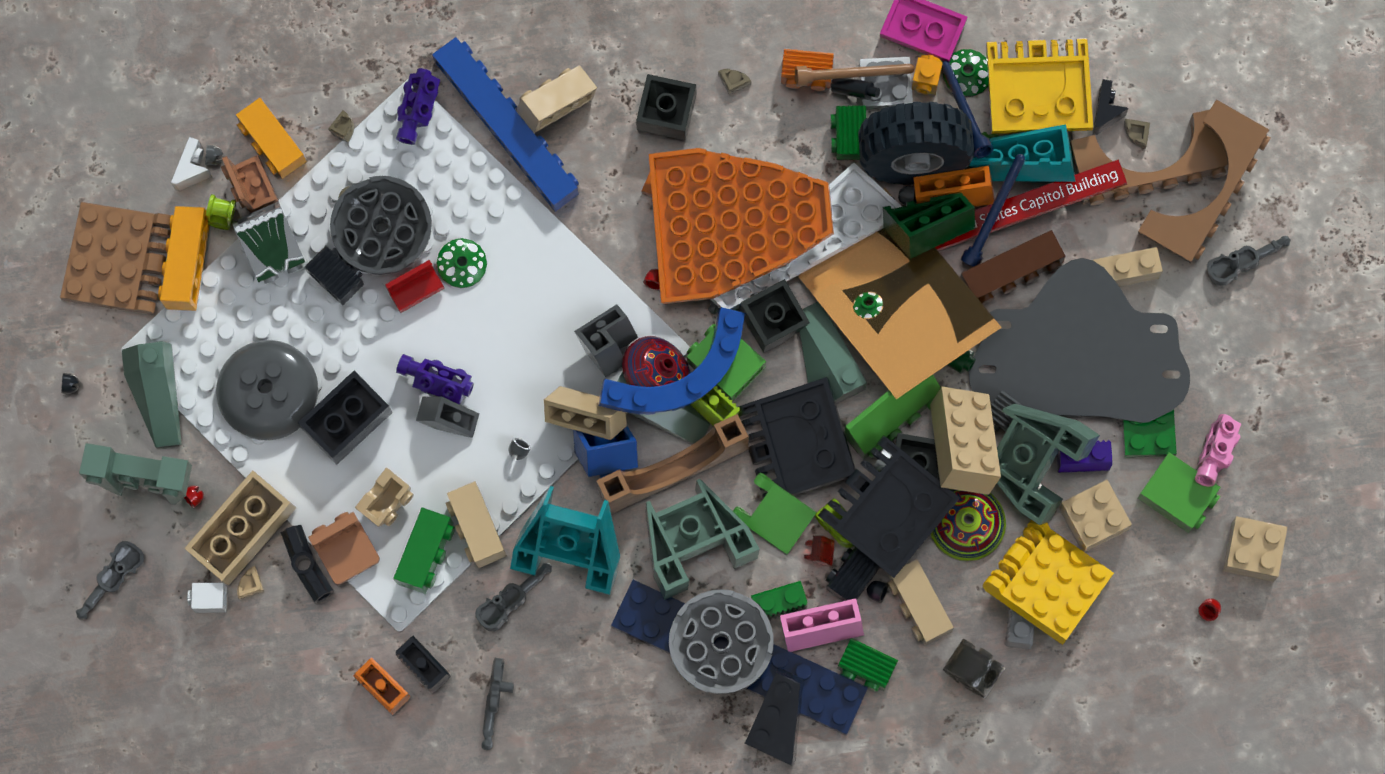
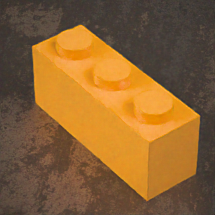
M258 98L236 114L239 121L236 126L244 137L249 134L254 141L251 143V146L259 156L264 154L268 160L265 164L273 175L278 173L284 179L307 162L303 153L261 98Z

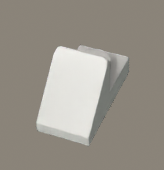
M189 137L171 181L175 190H184L212 176L208 169L196 165V163L199 164L204 153L203 147L197 139Z

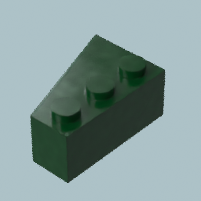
M961 192L932 197L930 202L915 204L914 201L906 202V206L891 209V206L883 207V226L886 232L911 259L975 229V207Z

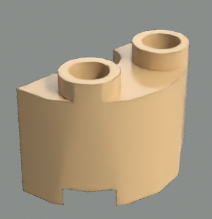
M386 467L375 481L373 488L363 496L355 508L378 527L383 524L390 526L398 517L396 513L402 505L406 506L414 494L410 492L411 487Z

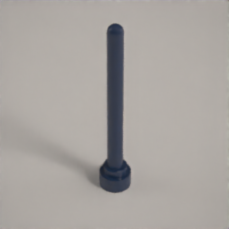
M946 60L942 61V71L959 109L971 121L974 156L976 158L987 157L993 152L991 141L981 134L950 63Z
M1023 154L1016 155L973 246H969L968 250L965 249L961 260L968 265L975 267L981 264L983 260V252L981 250L1025 162Z

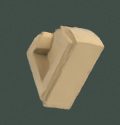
M256 566L248 569L242 576L237 587L239 600L264 591Z

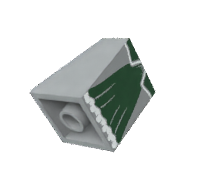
M279 201L232 221L233 228L258 283L264 281L265 284L279 278L277 275L287 270L289 274L302 268L301 264L305 260Z

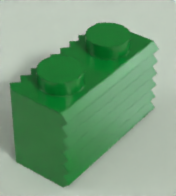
M865 105L836 106L835 114H831V129H836V138H831V153H836V160H860L858 131L866 119Z
M801 581L751 595V599L763 609L770 621L772 618L780 617V615L796 612L797 610L801 611L802 609L806 610L808 603Z
M851 638L837 669L841 671L840 675L852 681L857 678L865 682V687L878 692L879 689L885 690L898 660Z

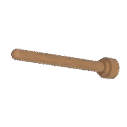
M912 64L812 70L807 68V66H796L795 82L798 87L807 86L813 80L911 74L914 72L915 67Z

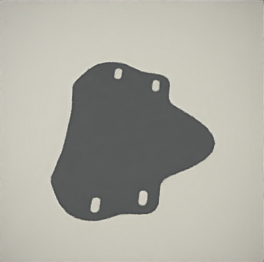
M1085 258L1071 260L1061 266L1050 277L1028 307L1024 309H996L991 311L990 314L996 321H1009L1012 326L1010 329H999L981 341L973 357L976 361L969 371L972 391L989 394L990 404L994 402L1003 390L1023 406L1055 415L1101 416L1140 423L1150 422L1174 410L1184 401L1190 386V371L1180 350L1176 320L1166 313H1141L1135 310L1107 270L1095 261ZM1152 325H1166L1168 331L1166 333H1153L1150 331V327ZM982 365H993L997 370L995 373H981L979 367ZM1166 370H1174L1180 372V377L1170 379L1164 378L1162 374Z

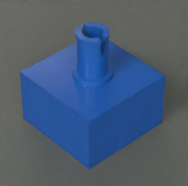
M628 426L611 440L573 430L574 452L588 477L599 475L600 478H603L619 469L623 471L638 468L637 441Z

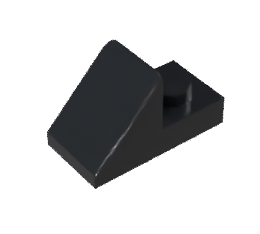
M1103 79L1100 86L1093 134L1096 135L1125 117L1129 109L1113 105L1116 90L1111 89L1113 82L1111 80Z

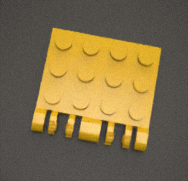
M1087 38L1076 39V56H1074L1072 39H1066V56H1058L1057 40H1051V57H1047L1046 40H1028V58H1024L1023 41H1016V58H1008L1007 42H1001L1000 59H998L997 42H986L991 134L1021 133L1065 124L1067 131H1092L1093 114Z
M1030 520L1027 527L1023 530L1024 537L1021 536L1015 540V543L1012 544L1003 556V560H1000L998 563L999 570L996 569L991 572V576H988L983 583V588L987 593L1063 645L1114 572L1050 529L1047 522L1039 525Z

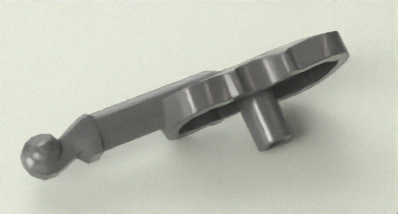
M1282 236L1277 241L1273 240L1257 250L1251 246H1243L1241 249L1231 252L1229 256L1221 254L1219 257L1213 258L1208 262V275L1213 283L1220 286L1227 285L1233 280H1237L1239 273L1256 268L1259 265L1260 259L1274 252L1276 253L1282 246H1289L1291 240L1288 236Z
M121 541L117 544L114 551L110 553L112 557L110 564L104 566L103 570L96 576L98 586L84 602L83 607L76 610L77 618L86 619L87 613L97 604L106 591H117L120 584L124 582V576L128 572L136 573V569L144 561V554L140 548L128 541Z
M543 563L536 574L531 575L520 586L509 583L492 600L487 598L486 602L476 609L475 615L479 623L488 631L498 630L504 622L508 621V614L524 604L526 593L537 583L541 582L545 574L552 572V565L550 563Z
M495 657L492 665L490 689L486 699L482 730L485 740L481 746L484 750H490L493 746L491 736L494 735L495 713L498 712L500 692L513 693L514 689L513 682L502 681L504 658Z

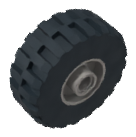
M913 102L885 107L881 111L872 113L869 118H866L858 131L860 164L870 177H875L876 180L881 182L911 185L914 184V177L966 169L974 157L971 121L961 109L953 108L948 104Z

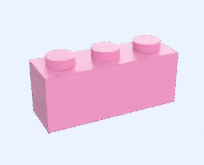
M856 599L780 615L788 652L864 636Z

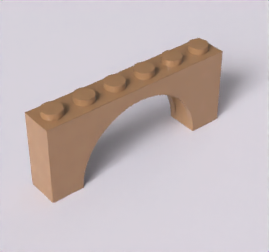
M1217 99L1205 117L1203 124L1218 136L1227 154L1228 174L1222 191L1211 204L1190 215L1169 216L1150 210L1138 231L1141 235L1190 263L1193 259L1199 260L1206 248L1202 246L1206 237L1212 238L1219 226L1215 224L1219 215H1226L1232 204L1228 202L1232 193L1237 195L1245 181L1241 180L1245 171L1250 173L1258 159L1254 158L1258 149L1264 151L1271 137L1267 136L1269 133L1268 128Z
M1210 110L1192 114L1190 118V145L1185 154L1176 163L1155 172H1136L1122 167L1127 185L1082 200V203L1098 205L1105 202V199L1114 197L1115 200L1129 197V194L1135 192L1147 194L1154 191V188L1162 186L1164 189H1170L1178 186L1180 182L1188 181L1189 184L1203 180V177L1212 176L1213 178H1219L1227 175L1228 160L1225 148L1218 136L1203 124ZM1095 135L1070 140L1075 174L1112 162L1100 148Z
M738 414L715 424L712 430L699 441L669 458L633 471L624 472L619 469L596 480L599 494L603 502L608 500L612 515L749 449V436Z

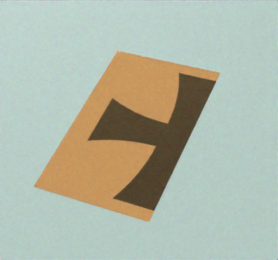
M884 187L883 189L892 197V195ZM884 228L798 275L800 280L896 399L1002 328L935 247L910 259ZM863 293H875L882 300L881 311L871 318L859 316L854 310V302L857 297ZM867 300L864 304L869 306L873 304V301Z

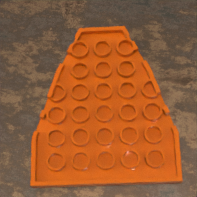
M701 148L649 154L662 304L716 298L787 265L834 234L830 187L826 181L789 170L775 163L730 156L726 153L710 152Z

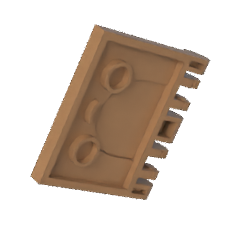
M81 202L61 290V300L153 315L156 303L145 300L156 301L158 294L153 291L141 290V285L159 286L161 283L160 278L144 275V273L162 275V265L166 261V256L149 253V251L166 253L165 244L151 242L152 236L170 237L171 231L164 228H170L171 215L153 214Z

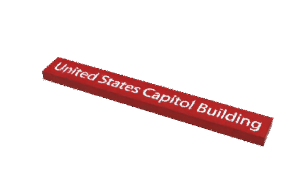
M1119 159L1075 174V182H1053L1006 199L991 232L1127 185ZM992 204L975 210V229L935 247L937 251L976 238Z

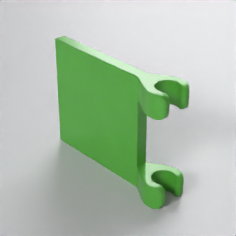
M760 473L755 478L754 483L768 491L752 516L740 506L735 507L733 512L751 530L788 554L817 512L778 486L766 475Z

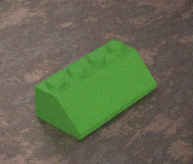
M931 375L898 399L894 397L890 390L887 391L845 426L844 433L848 443L863 460L868 456L874 457L870 452L874 447L880 452L882 451V448L877 443L883 435L893 442L897 439V434L902 433L901 429L905 425L909 424L912 426L922 417L920 413L927 407L931 410L930 404L941 388L934 375Z

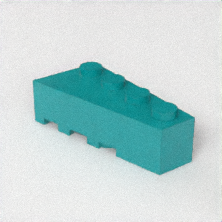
M1066 124L989 138L993 146V152L984 158H976L974 156L969 165L970 168L989 165L992 181H1004L1016 155L1023 154L1025 162L1015 181L1075 182L1071 146Z

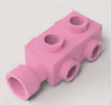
M1220 414L1217 420L1211 424L1209 433L1206 435V442L1202 454L1199 456L1198 466L1200 467L1195 476V481L1202 486H1214L1218 472L1223 468L1227 469L1232 463L1234 456L1231 453L1239 442L1240 434L1238 432L1241 423L1233 420L1229 415Z

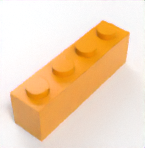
M175 206L174 215L170 217L171 235L166 241V252L168 254L166 262H163L162 275L164 278L163 285H160L158 289V298L166 309L196 311L210 225L208 224L205 208Z

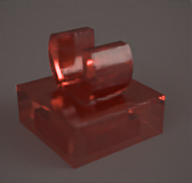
M822 535L813 536V541L808 540L805 542V545L812 547V552L810 555H804V558L822 566H832L835 541Z

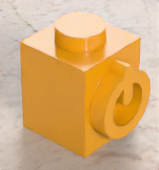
M933 55L918 57L912 90L921 94L936 95L943 63L939 58Z

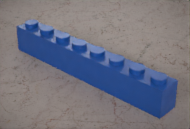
M455 37L432 54L434 63L554 212H556L579 195L577 187L579 182L571 172L567 174L562 169L564 164L556 154H550L546 149L549 146L541 135L536 136L516 112L517 105L510 97L506 99L501 93L503 89L495 78L491 80L486 75L488 72L487 68L480 60L477 62L471 56L473 52L465 41L461 43Z

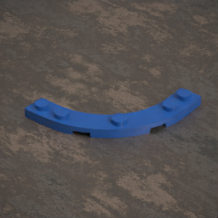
M720 307L709 352L702 363L686 377L670 384L654 387L634 386L604 379L598 406L627 413L651 415L671 410L676 411L698 401L720 382L734 361L741 340L745 313Z

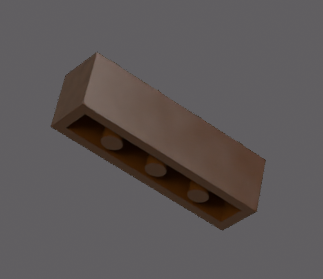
M1050 230L962 272L960 278L978 300L985 305L995 299L994 296L1001 292L1004 295L1017 289L1016 285L1024 281L1028 284L1037 280L1040 277L1039 274L1047 270L1049 273L1058 270L1066 256L1053 231Z

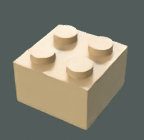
M1108 480L1063 501L1059 507L1083 552H1087L1128 531L1132 526Z
M1236 516L1231 523L1223 572L1274 582L1279 577L1287 527Z

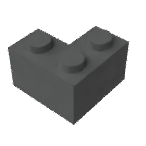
M617 304L574 331L586 354L605 377L617 372L622 367L623 355L620 349L628 346L638 338L627 315Z

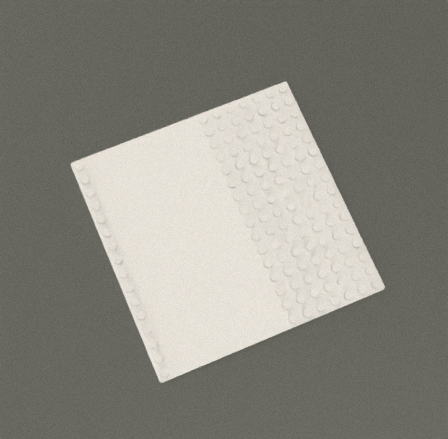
M408 79L354 129L349 142L342 140L279 199V204L305 260L301 264V269L289 274L287 270L277 274L278 279L267 284L264 281L258 283L239 239H237L202 272L196 311L169 310L164 307L121 349L122 352L123 349L138 344L160 341L172 344L178 411L245 478L252 470L255 471L296 507L287 521L292 526L302 525L310 544L311 542L308 537L312 535V531L321 525H326L327 527L335 522L334 519L344 512L349 514L355 513L380 557V561L378 564L349 579L348 582L398 632L406 629L473 563L469 562L464 550L468 547L466 539L460 540L455 528L451 541L447 540L444 550H446L444 560L441 565L437 564L435 569V583L431 589L428 588L426 594L398 585L394 581V575L421 507L451 517L446 506V502L450 501L447 493L475 481L500 537L550 486L578 461L574 452L573 430L545 422L544 399L559 386L600 397L604 379L617 382L623 368L621 367L617 372L605 377L586 354L574 332L575 330L617 304L627 315L638 336L637 339L645 336L663 338L677 347L684 357L689 349V345L436 100L428 126L417 127L416 132L418 136L416 143L409 145L397 141L398 129L403 124L398 121L397 109L402 104L405 94L403 87ZM391 176L406 181L421 193L430 210L432 229L424 252L410 266L395 273L377 275L360 271L363 274L360 277L364 283L363 287L342 306L305 269V266L325 246L331 250L335 248L330 232V220L341 190L347 186L370 179L369 177ZM380 223L376 226L375 230L377 232L385 231L388 229V224ZM464 238L472 240L481 246L486 255L487 267L485 274L478 283L471 287H453L443 281L438 273V254L445 244L454 239ZM459 258L457 263L460 266H465L467 260ZM343 260V262L346 263L347 266H351L345 260ZM430 260L445 289L400 313L389 295L385 284ZM275 340L295 347L312 364L318 380L316 405L355 370L390 406L393 413L336 465L301 427L294 433L275 440L252 439L238 432L228 424L219 409L216 398V385L223 365L233 353L253 342ZM630 344L620 349L623 357ZM403 354L413 357L414 361L422 363L424 359L431 361L439 360L444 366L455 370L463 369L468 375L472 376L473 390L469 397H464L460 405L480 413L473 438L437 430L416 421L422 397L438 396L426 394L412 387L414 382L413 376H403L396 373L398 362ZM264 383L260 388V392H270L272 384ZM513 438L522 439L531 446V450L524 459L516 460L517 455L515 454L512 457L510 456L508 448ZM387 467L411 487L410 492L414 496L406 506L402 505L396 512L398 517L390 526L383 524L378 527L355 507L363 496L373 488L375 481ZM456 515L451 517L454 523L453 526L458 525L459 522Z

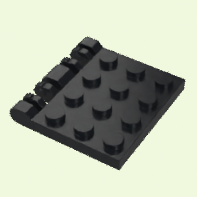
M827 377L738 406L740 407L739 418H746L758 413L756 416L741 421L744 428H749L759 423L762 426L761 431L748 434L749 443L763 438L766 440L749 446L748 450L753 465H759L772 460L771 464L757 468L755 470L756 476L760 473L766 475L775 471L777 478L772 481L795 496L847 479L855 471L853 459ZM768 492L762 494L763 499Z
M883 435L877 444L890 454L892 458H887L875 447L870 452L875 458L885 463V467L879 472L870 462L863 460L860 464L876 478L871 481L862 472L855 469L845 483L857 492L860 497L855 499L841 487L837 492L842 498L852 503V507L846 512L837 502L830 500L827 504L843 518L839 520L826 508H823L818 516L885 572L895 578L960 497L949 488L941 487L940 481Z

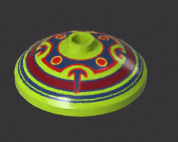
M950 489L960 499L930 534L933 542L940 551L955 560L976 561L987 557L997 549L1005 534L1006 517L1002 505L992 493L987 495ZM971 516L973 522L971 524L965 523L964 517Z

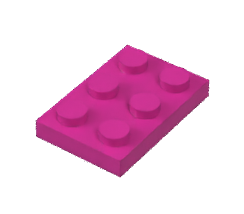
M894 0L879 37L925 55H933L941 61L946 60L950 62L968 16L926 0Z

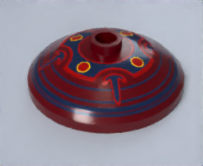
M641 337L630 344L624 353L622 368L626 383L629 385L641 387L662 386L678 381L691 373L689 365L679 349L660 337Z

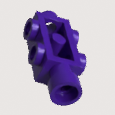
M418 68L416 73L410 74L408 81L403 87L405 92L402 104L397 109L398 121L403 124L398 129L396 140L404 144L414 145L418 136L416 132L417 127L428 126L432 117V109L435 98L438 95L440 79L432 76V72L427 69Z
M403 354L396 369L398 374L414 377L412 387L426 394L446 398L459 405L465 396H470L474 383L471 382L472 376L468 375L463 369L455 370L444 366L439 360L431 361L424 359L422 363L414 361L413 357Z

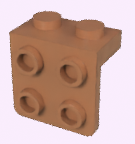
M258 155L236 165L227 156L222 158L225 165L221 166V169L226 179L234 186L231 188V192L242 209L246 207L250 213H253L279 201Z
M344 512L334 519V523L327 527L326 525H321L312 531V535L308 537L336 585L348 581L380 561V557L354 512L350 514Z

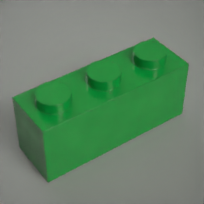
M421 507L393 578L398 585L426 594L428 588L431 589L436 580L435 569L437 564H442L446 554V550H444L447 540L451 541L455 532V526H453L454 523L451 517Z

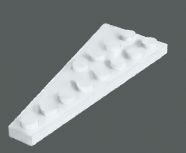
M852 163L829 184L834 230L832 236L787 265L710 300L719 308L736 310L744 300L784 279L786 282L883 229V207L891 206V209L902 206L858 165Z

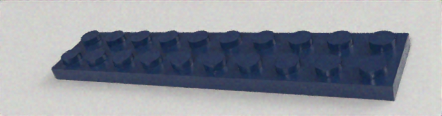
M633 579L611 627L670 654V629L678 611L685 603L673 597L664 600L660 591ZM718 637L714 641V646L718 649H725L729 644L725 637ZM773 644L772 656L766 670L759 679L744 689L765 698L776 672L780 668L804 679L800 715L847 736L868 688Z

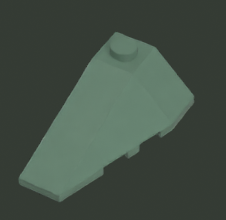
M816 302L803 308L802 310L810 324L800 330L807 382L810 383L827 377L836 404L866 390L867 382L821 304Z
M622 371L617 382L627 384ZM691 405L676 411L671 410L651 415L629 413L692 445L706 435L710 423Z

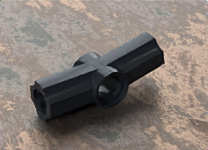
M302 525L292 526L280 532L291 560L292 568L314 603L329 597L334 590L313 557ZM309 559L311 561L308 569H298V564L301 560Z

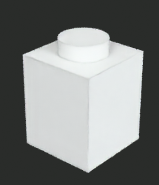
M192 583V590H188L187 595L188 606H191L195 613H225L227 609V586L224 583Z

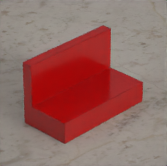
M430 260L385 284L389 295L400 313L445 289Z

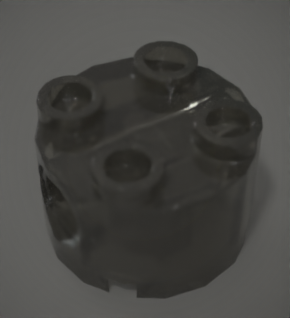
M962 639L947 661L943 671L957 683L960 682L965 685V688L972 693L986 698L1006 667L996 660L991 661L994 656L985 649L980 648L977 651L972 643Z

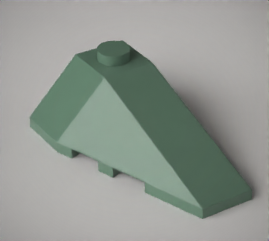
M160 341L138 344L123 349L124 376L155 447L182 445L172 344Z

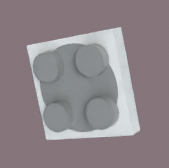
M910 57L860 59V67L910 64ZM911 74L861 77V80L872 82L874 87L880 88L878 98L862 99V106L865 105L866 109H880L896 106V104L913 103Z

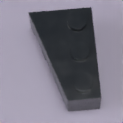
M781 668L776 672L744 744L791 766L794 764L797 753L804 679Z

